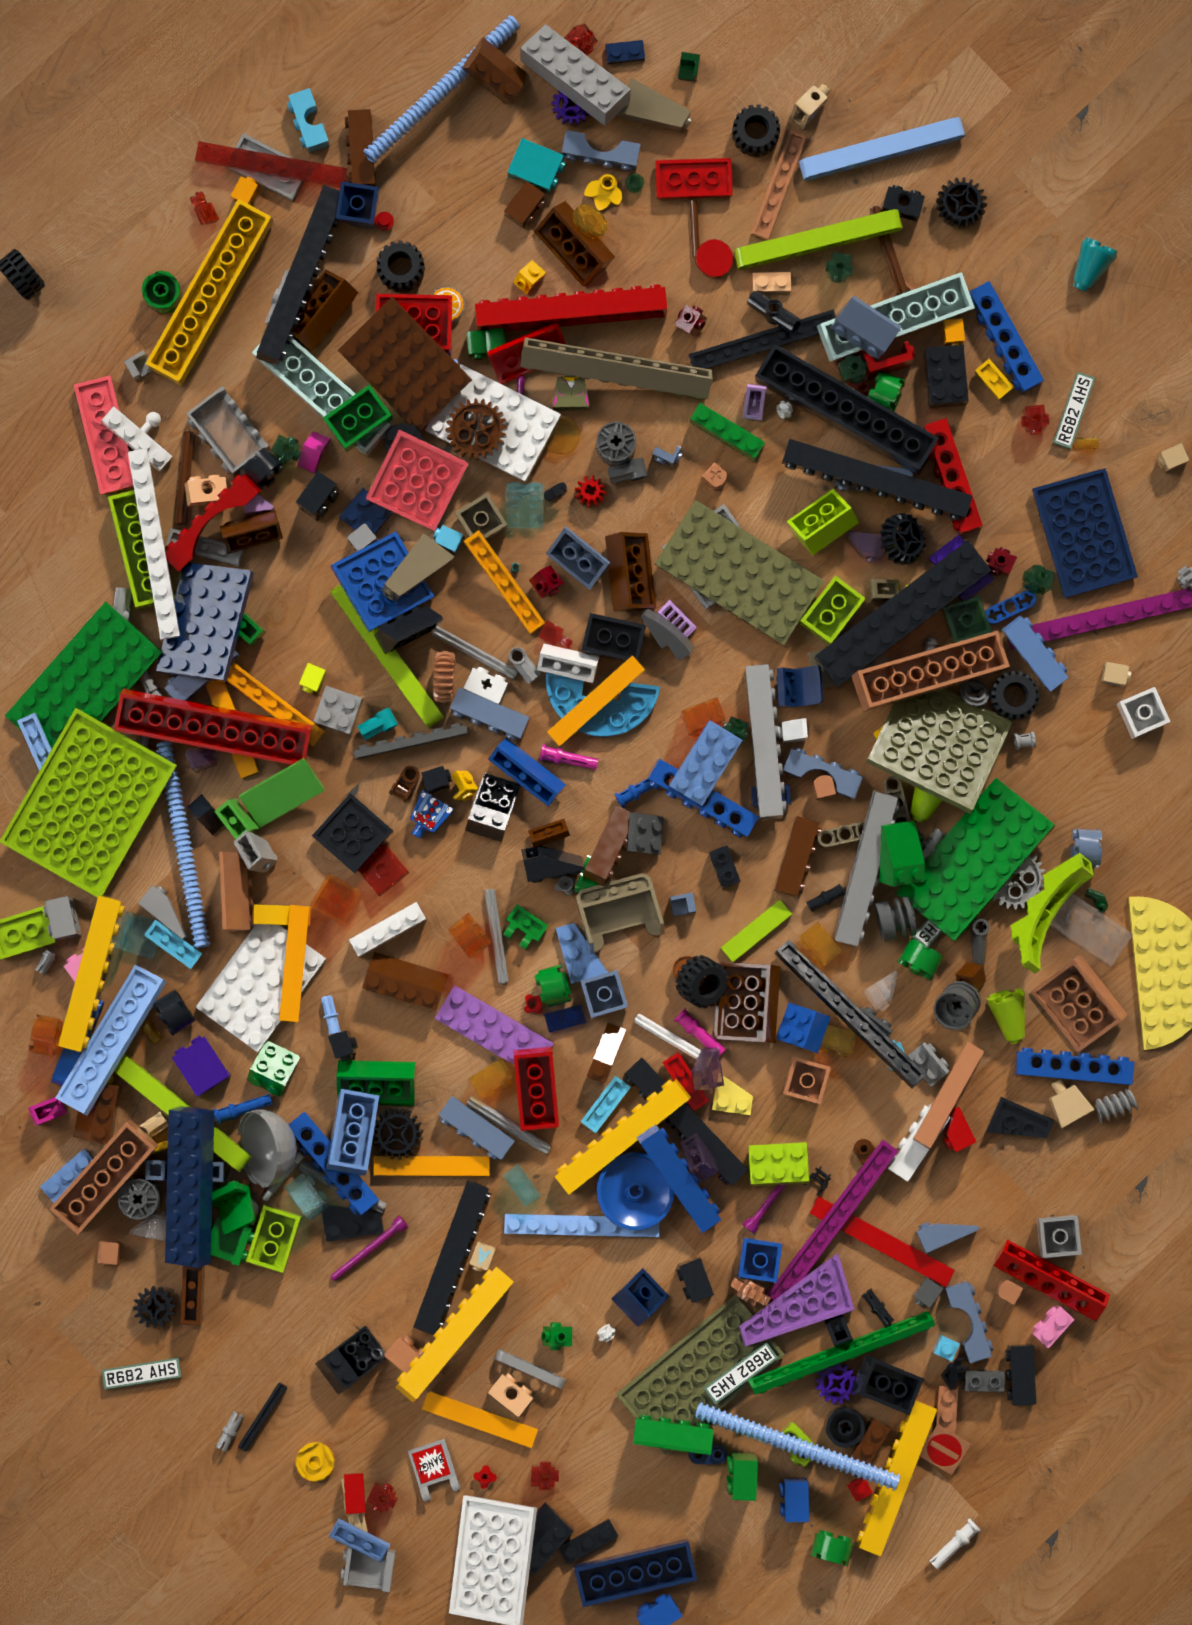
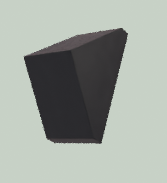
M202 794L187 806L212 835L224 826L223 822L214 812L215 808Z
M843 1314L824 1320L835 1348L853 1341Z

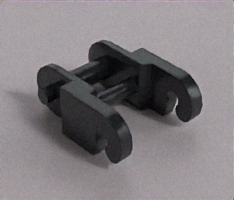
M561 482L544 492V499L552 501L562 496V489L564 492L567 491L566 484Z
M821 1166L819 1168L816 1167V1172L811 1173L809 1176L810 1179L813 1178L822 1185L816 1194L818 1196L827 1186L826 1181L831 1180V1174L827 1175L821 1170ZM818 1173L825 1178L823 1182L816 1177Z

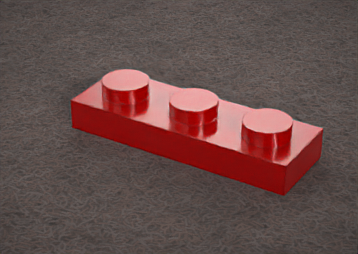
M679 1052L662 1062L672 1079H677L691 1098L687 1103L693 1111L709 1102V1099Z

